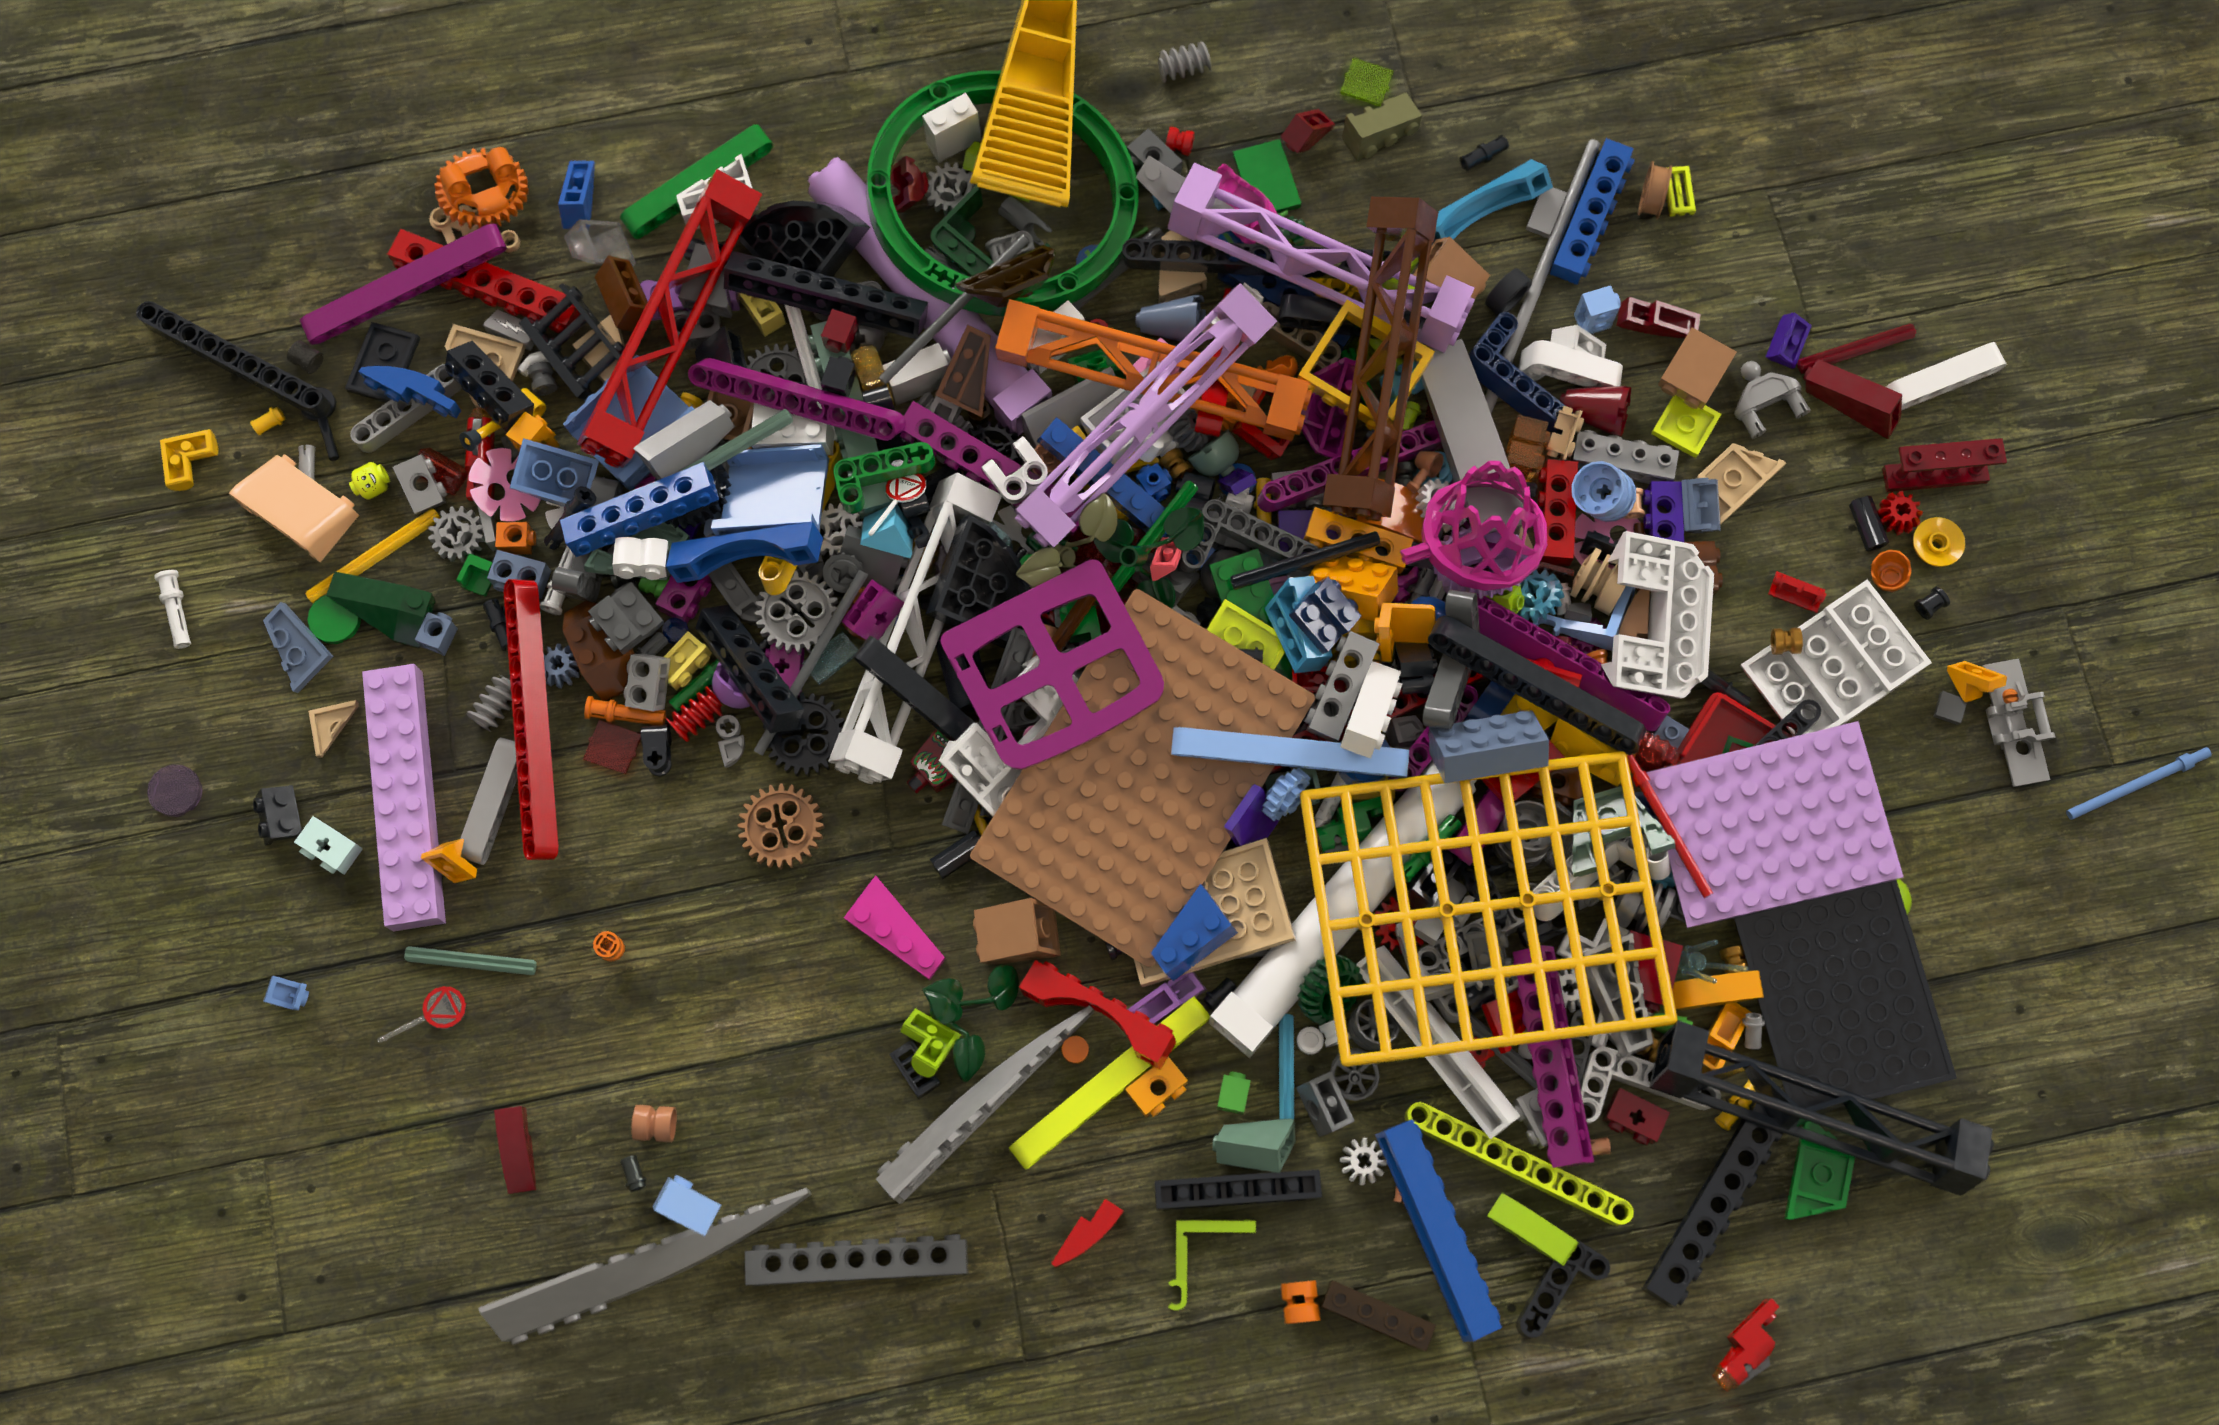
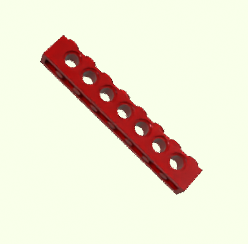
M400 229L388 252V256L393 262V266L399 269L415 261L414 259L417 256H425L443 247V245ZM486 262L465 271L467 274L462 278H458L459 275L439 284L448 290L451 288L457 289L468 298H480L488 306H500L513 316L520 314L534 321L537 319L541 320L549 309L554 308L566 297L560 291ZM490 281L488 285L480 287L482 283ZM512 290L510 294L503 296L505 291ZM534 299L531 304H525L527 300ZM572 304L549 325V328L560 334L581 314Z

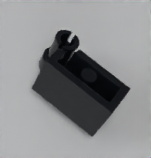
M1395 642V666L1397 670L1401 671L1399 679L1402 683V695L1423 693L1424 696L1429 695L1434 681L1433 674H1436L1438 669L1436 658L1434 659L1433 648H1429L1427 643Z

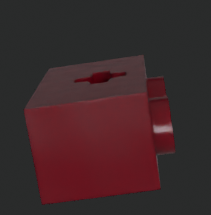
M1619 1088L1614 1092L1602 1120L1608 1123L1607 1127L1621 1134L1625 1131L1633 1135L1632 1139L1648 1146V1143L1654 1144L1658 1142L1670 1112ZM1637 1113V1119L1641 1122L1633 1124V1118L1630 1116Z

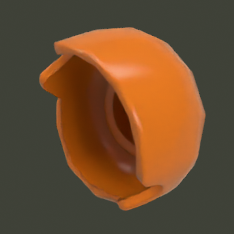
M1285 355L1274 361L1267 360L1266 369H1263L1261 366H1258L1257 369L1294 377L1298 370V363L1294 357Z
M1887 550L1879 553L1871 564L1873 583L1882 591L1895 592L1903 589L1911 577L1910 560L1900 551Z

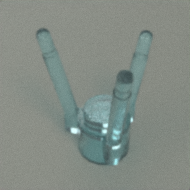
M1717 940L1695 946H1686L1685 951L1681 953L1678 965L1682 975H1691L1714 984L1717 983L1716 978L1700 973V971L1704 968L1747 972L1749 968L1747 966L1706 962L1705 956L1698 951L1717 945Z

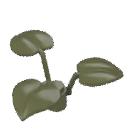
M1101 493L1096 499L1089 502L1080 513L1079 527L1083 534L1089 536L1088 538L1075 542H1066L1065 546L1057 544L1053 548L1046 547L1036 551L1023 563L1016 576L1034 588L1060 575V567H1067L1069 569L1076 567L1073 564L1076 556L1072 547L1092 542L1094 538L1102 542L1107 541L1114 534L1117 527L1116 508L1108 495Z

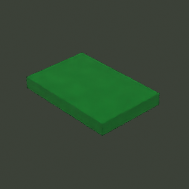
M1280 139L1233 151V158L1239 176L1260 190L1271 201L1277 214L1285 210L1301 208V201Z

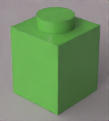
M1230 1072L1229 1075L1223 1076L1217 1110L1240 1115L1244 1114L1251 1081L1245 1079V1074Z

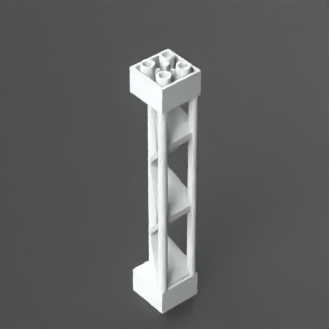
M959 473L939 481L929 506L930 511L924 522L929 533H931L933 525L934 529L911 587L909 588L925 548L918 549L916 544L896 592V596L904 602V605L899 612V617L887 648L895 654L904 629H906L918 656L906 662V664L911 668L916 666L915 672L922 678L944 626V622L935 619L925 642L917 598L920 591L938 581L940 574L924 581L939 540L941 539L945 551L948 553L957 529L955 522L959 523L960 519L971 515L985 524L991 523L1002 497L1001 494ZM897 616L887 627L884 635L879 639V641L885 646L887 644V641L889 639ZM865 670L828 762L835 764V769L840 772L849 774L851 771L859 775V780L873 784V782L881 783V781L889 780L893 777L903 751L896 746L911 707L904 701L902 702L890 733L881 690L883 683L877 678L873 679L874 676ZM862 705H864L863 708H862V711H861V713H860V716H859V718H858V721H857V724H856V726H855V729H853V727H854V725H855V722H856V720H857V717H858V715H859V712H860V710H861V707H862ZM869 718L878 738L864 732Z

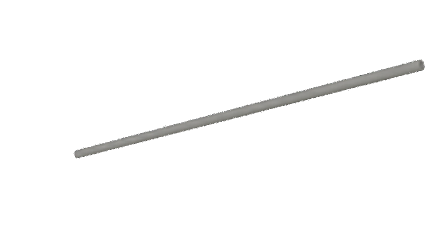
M1591 139L1588 141L1532 279V285L1525 296L1517 316L1518 327L1507 341L1502 356L1511 363L1600 147V143L1596 140ZM1488 389L1485 399L1492 414L1498 396ZM1443 527L1438 535L1440 540L1444 532ZM1416 583L1410 585L1407 591L1410 592L1411 588L1415 587Z

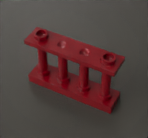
M2003 438L1899 447L1901 464L1884 465L1882 471L1886 492L1987 484L1990 481L1988 466L2006 464L2007 459Z

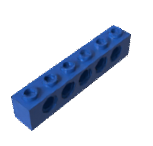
M1607 138L1605 139L1550 271L1551 275L1576 285L1581 276L1586 278L1591 263H1588L1587 260L1590 255L1594 257L1600 244V242L1596 241L1598 234L1603 236L1609 222L1605 220L1607 213L1612 215L1617 204V200L1613 198L1615 193L1621 194L1626 180L1622 179L1624 172L1629 173L1635 159L1630 157L1634 148ZM1611 168L1615 170L1616 173H1611L1607 169ZM1598 189H1603V190H1605L1607 193H1606V194L1601 193V192L1598 191ZM1589 210H1595L1599 214H1592ZM1580 231H1587L1590 235H1583ZM1572 252H1579L1582 256H1574Z
M704 462L561 519L560 523L566 545L575 557H579L603 546L613 544L615 538L635 535L640 531L660 525L662 522L682 516L702 506H707L719 500L713 476Z

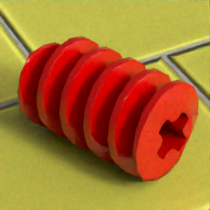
M708 686L705 687L707 696L698 692L697 698L699 702L689 699V709L684 705L680 706L682 715L673 711L671 713L673 721L666 718L680 738L686 742L690 741L688 732L695 736L698 735L697 725L703 729L706 728L705 719L712 723L715 722L713 713L723 716L722 704Z

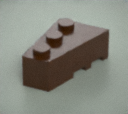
M967 324L935 396L982 417L991 335Z

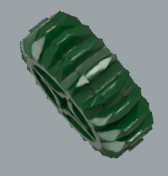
M1335 954L1340 987L1363 984L1361 981L1363 975L1359 973L1360 968L1357 964L1346 956ZM1324 957L1322 961H1316L1314 968L1310 967L1309 974L1304 976L1305 982L1299 986L1302 991L1297 995L1300 999L1298 1005L1301 1007V1012L1311 1021L1320 1025L1334 1020ZM1357 996L1342 998L1344 1014L1347 1011L1351 1012V1006L1357 1003Z

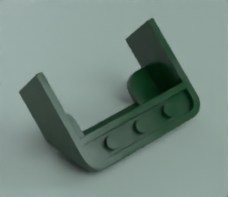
M977 185L931 232L933 246L969 277L987 270L994 263L972 244L975 240L976 232L968 220L983 205L981 189Z

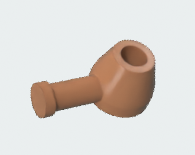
M1421 451L1418 453L1415 459V466L1420 471L1407 484V488L1411 492L1417 493L1419 487L1428 477L1434 478L1437 476L1443 466V455L1434 451Z

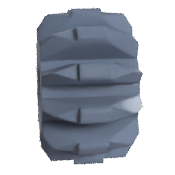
M557 643L554 651L551 647H547L548 654L544 655L547 685L553 686L556 683V686L561 689L565 681L568 685H572L573 683L570 678H579L580 674L576 671L579 667L570 646L567 645L563 649L562 645ZM561 662L564 664L561 669L559 667L555 668L558 663L562 665Z

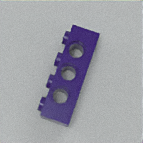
M1651 481L1647 490H1644L1643 505H1647V514L1644 515L1643 519L1644 529H1648L1649 536L1663 538L1658 534V530H1663L1669 536L1664 539L1684 542L1682 482ZM1657 506L1665 507L1668 513L1663 514L1659 512Z

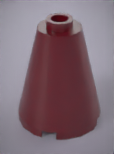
M1627 386L1567 389L1566 393L1561 394L1560 402L1572 408L1573 414L1581 410V418H1584V423L1612 435L1622 436L1628 418L1627 410L1631 402L1632 388Z

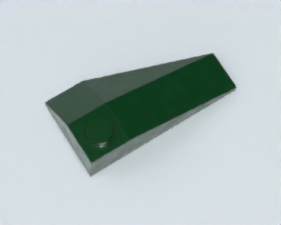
M335 571L326 594L328 598L349 612L354 613L394 642L419 649L420 645L415 641V638L427 613H432L435 604L434 596L430 592Z

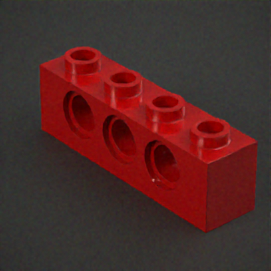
M1547 459L1544 468L1540 467L1539 483H1543V489L1538 493L1537 505L1542 507L1541 511L1547 523V548L1540 564L1570 566L1574 559L1576 504L1572 497V482L1578 472L1577 461ZM1559 485L1563 491L1556 492L1551 486ZM1550 509H1558L1562 516H1554ZM1549 533L1558 534L1561 540L1555 541L1551 539Z

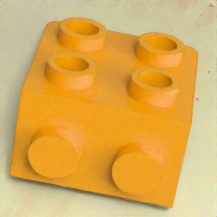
M1382 603L1380 617H1375L1374 632L1379 633L1376 637V642L1379 643L1377 651H1381V661L1392 662L1395 642L1429 644L1428 637L1436 622L1435 607L1433 605Z

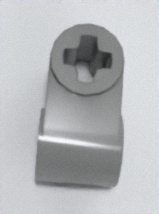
M1018 231L1004 237L994 238L985 244V248L990 252L992 261L995 262L1000 257L998 252L1002 255L1023 234L1029 240L1028 246L1021 249L1013 257L1015 258L1035 249L1031 234L1026 231Z

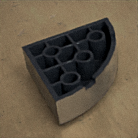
M787 201L771 205L759 214L753 215L744 226L738 240L755 257L833 277L869 230L870 226L857 215L836 205L825 202Z
M971 515L959 520L925 615L956 627L1031 589L1029 584L1016 576V573L1022 566L1016 553L997 536L998 533L990 526ZM1011 631L990 643L1005 649Z

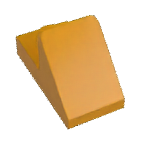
M1967 661L1947 666V672L1964 702L1981 698L1983 692H1993L1994 689L2006 686V675Z
M463 838L443 843L421 854L423 861L453 883L476 878L477 868L461 857L464 843Z

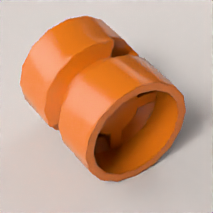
M1316 1281L1281 1284L1282 1300L1287 1302V1306L1283 1308L1285 1324L1321 1320L1319 1304L1314 1302V1299L1318 1297ZM1304 1295L1305 1303L1296 1304V1296Z

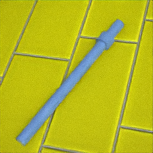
M2205 747L2192 754L2185 753L2168 765L2068 809L2066 814L2069 819H2075L2180 770L2183 772L2193 768L2196 763L2211 757V751Z

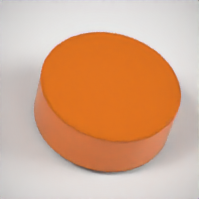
M1080 1036L1067 1038L1062 1045L1064 1058L1073 1064L1083 1062L1089 1054V1046L1086 1040Z

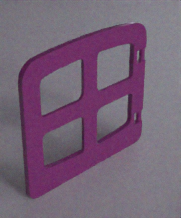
M1097 560L1086 561L946 631L941 637L942 648L998 756L1006 766L1012 769L1022 770L1097 738L1155 704L1162 696L1164 690L1163 677L1103 565ZM1087 596L1095 597L1111 626L1110 631L1069 652H1059L1041 620V615L1069 602ZM1021 626L1040 660L1038 667L995 689H989L973 660L974 653L991 641ZM1118 649H1122L1138 676L1140 684L1124 697L1100 711L1092 713L1072 678L1076 670ZM965 655L970 667L962 671L956 658ZM1044 686L1054 687L1072 720L1071 725L1041 739L1023 745L1018 744L1001 714V709ZM1002 726L1007 736V739L1001 742L998 741L993 731Z

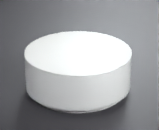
M1306 1027L1297 1036V1046L1304 1054H1316L1323 1047V1034L1317 1028Z

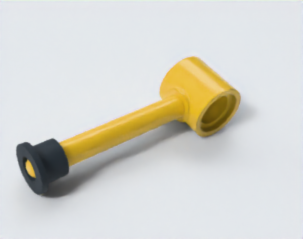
M521 389L534 403L533 417L535 414L542 417L546 410V404L529 389ZM491 421L478 430L473 429L469 432L460 433L459 439L466 450L473 451L483 438L502 427Z

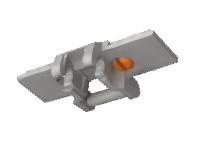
M2019 659L1983 665V668L2007 676L2006 686L1989 692L1992 704L1986 709V714L1994 745H2000L2001 750H2004L2013 787L2050 780L2041 741L2056 737L2055 733L2051 732L2043 702L2044 692L2028 694ZM2032 701L2040 731L2039 735L2035 734L2033 728H2026L2023 710L2027 708V702ZM2018 741H2023L2028 745L2029 750L2026 755L2017 752L2016 744Z

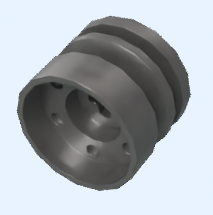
M1529 800L1515 803L1519 829L1548 826L1544 805ZM1506 814L1495 832L1508 831ZM1550 837L1526 839L1527 842L1521 840L1526 870L1532 869L1541 863L1552 845ZM1511 843L1492 844L1494 852L1500 861L1508 863L1510 868L1515 869Z
M1633 870L1625 883L1640 881L1638 872ZM1659 882L1653 888L1660 929H1662L1671 913L1676 891L1669 887L1661 897L1663 884ZM1642 892L1618 895L1615 902L1618 925L1626 928L1635 919L1637 920L1635 932L1641 933L1644 927L1648 926ZM1649 926L1645 932V935L1650 936Z

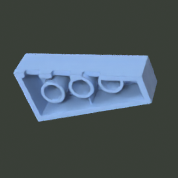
M678 1175L674 1179L668 1177L653 1205L654 1211L705 1236L721 1205L691 1189L693 1184Z

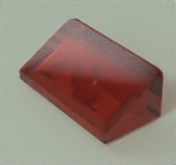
M432 448L420 449L418 456L423 455L426 459L430 458L435 466L436 472L433 475L436 482L441 481L446 492L455 495L468 477L465 467Z

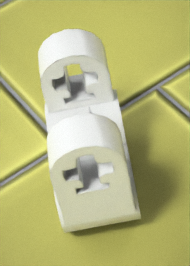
M1023 436L1012 445L1025 464L1012 475L1006 477L992 459L981 467L1001 496L1011 504L1022 502L1026 496L1032 493L1048 477L1045 463ZM1032 468H1038L1042 472V476L1037 480L1030 479L1027 475L1028 471ZM1016 483L1020 485L1021 492L1017 495H1011L1006 489L1010 484Z

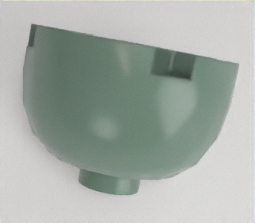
M1227 429L1221 432L1219 437L1215 436L1200 451L1193 453L1188 460L1204 476L1214 477L1221 474L1222 477H1225L1235 469L1233 464L1239 456L1238 443Z

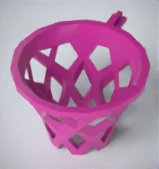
M1488 461L1480 468L1476 466L1470 468L1462 480L1437 490L1427 504L1421 532L1422 543L1400 551L1403 563L1406 565L1429 558L1430 563L1442 575L1460 586L1483 591L1510 588L1521 583L1538 568L1547 548V523L1537 503L1530 498V488L1527 487L1523 473L1516 467L1506 469L1501 461ZM1492 469H1494V470L1496 471V472L1490 473V474L1487 473V472L1491 471ZM1492 487L1513 494L1524 505L1523 508L1518 507L1513 511L1507 524L1504 523L1500 516H1491L1481 524L1478 510L1473 505L1464 508L1466 488ZM1449 499V501H1448L1447 505L1445 506L1444 510H1443L1442 512H1438V511L1442 508V506L1446 503V501ZM1456 500L1454 510H1448L1452 502ZM1469 517L1472 532L1459 538V524L1462 519ZM1520 519L1523 526L1522 540L1514 534ZM1443 523L1452 526L1453 543L1444 546L1438 537ZM1532 526L1536 542L1533 549L1524 545L1527 529ZM1495 527L1501 538L1490 551L1484 536ZM1475 546L1483 560L1475 568L1462 565L1460 550ZM1506 547L1517 553L1511 569L1502 572L1494 559ZM1522 554L1528 556L1518 565ZM1489 566L1494 573L1484 571L1483 569Z

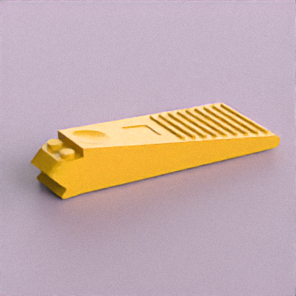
M1022 0L970 179L971 184H975L980 188L1056 207H1068L1070 198L1077 0Z

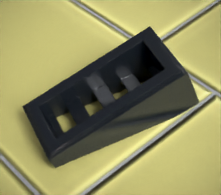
M911 1039L889 1055L918 1099H921L940 1086L941 1083L934 1074L929 1081L920 1087L916 1086V1083L925 1077L919 1074L912 1079L910 1075L915 1070L913 1067L908 1070L904 1067L911 1062L914 1054L902 1062L898 1058L910 1049L913 1050L914 1054L916 1053L918 1048Z

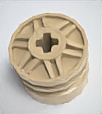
M1596 548L1592 554L1585 558L1575 576L1570 595L1576 598L1581 588L1586 590L1581 600L1584 603L1592 594L1596 595L1594 608L1609 616L1626 586L1617 584L1618 564L1613 569L1608 567V560L1611 555L1607 554L1602 564L1596 561L1601 553V550Z

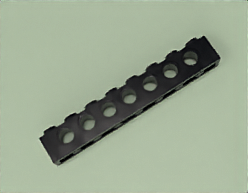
M734 251L724 268L723 289L829 316L831 310L834 309L855 316L857 323L860 325L917 339L926 324L928 302L736 251Z
M1757 1103L1750 1105L1749 1110L1768 1116L1763 1105ZM1742 1119L1641 1288L1642 1290L1670 1308L1676 1307L1677 1304L1680 1306L1683 1304L1689 1294L1686 1288L1691 1280L1695 1282L1703 1270L1700 1266L1705 1257L1709 1258L1713 1254L1717 1246L1714 1243L1718 1234L1723 1235L1729 1227L1731 1221L1728 1220V1217L1733 1210L1736 1212L1742 1205L1744 1197L1741 1195L1746 1187L1751 1188L1758 1177V1174L1755 1173L1760 1164L1764 1165L1772 1153L1769 1150L1773 1141L1778 1142L1784 1134L1783 1132ZM1754 1129L1759 1130L1763 1135L1761 1144L1756 1143L1752 1138V1131ZM1740 1152H1744L1749 1157L1747 1167L1742 1166L1738 1161ZM1727 1175L1735 1179L1736 1186L1733 1190L1728 1189L1724 1183ZM1713 1198L1718 1199L1722 1204L1720 1213L1714 1212L1710 1204ZM1700 1221L1708 1226V1234L1705 1237L1697 1232V1224ZM1686 1244L1694 1249L1695 1254L1692 1260L1686 1259L1683 1255V1248ZM1672 1268L1677 1269L1681 1275L1680 1281L1677 1284L1669 1279V1271Z

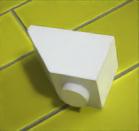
M1579 325L1552 330L1550 342L1601 358L1605 357L1606 344Z

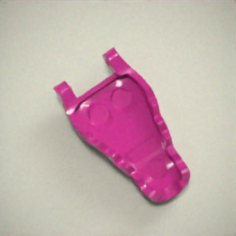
M1223 163L1218 167L1216 172L1222 175L1219 185L1220 189L1277 214L1271 201L1260 190L1237 176L1228 165ZM1258 221L1244 225L1258 232L1261 230ZM1233 232L1237 237H1239L1244 244L1256 243L1253 240H1250L1244 236H1241Z

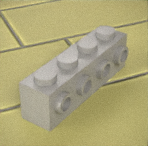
M1591 430L1580 431L1574 439L1575 448L1570 461L1578 462V470L1591 462L1604 461L1613 464L1625 472L1633 481L1650 484L1651 481H1674L1679 451L1672 450L1670 446L1647 445L1646 442L1641 440H1622L1621 437L1616 435H1597L1596 432Z

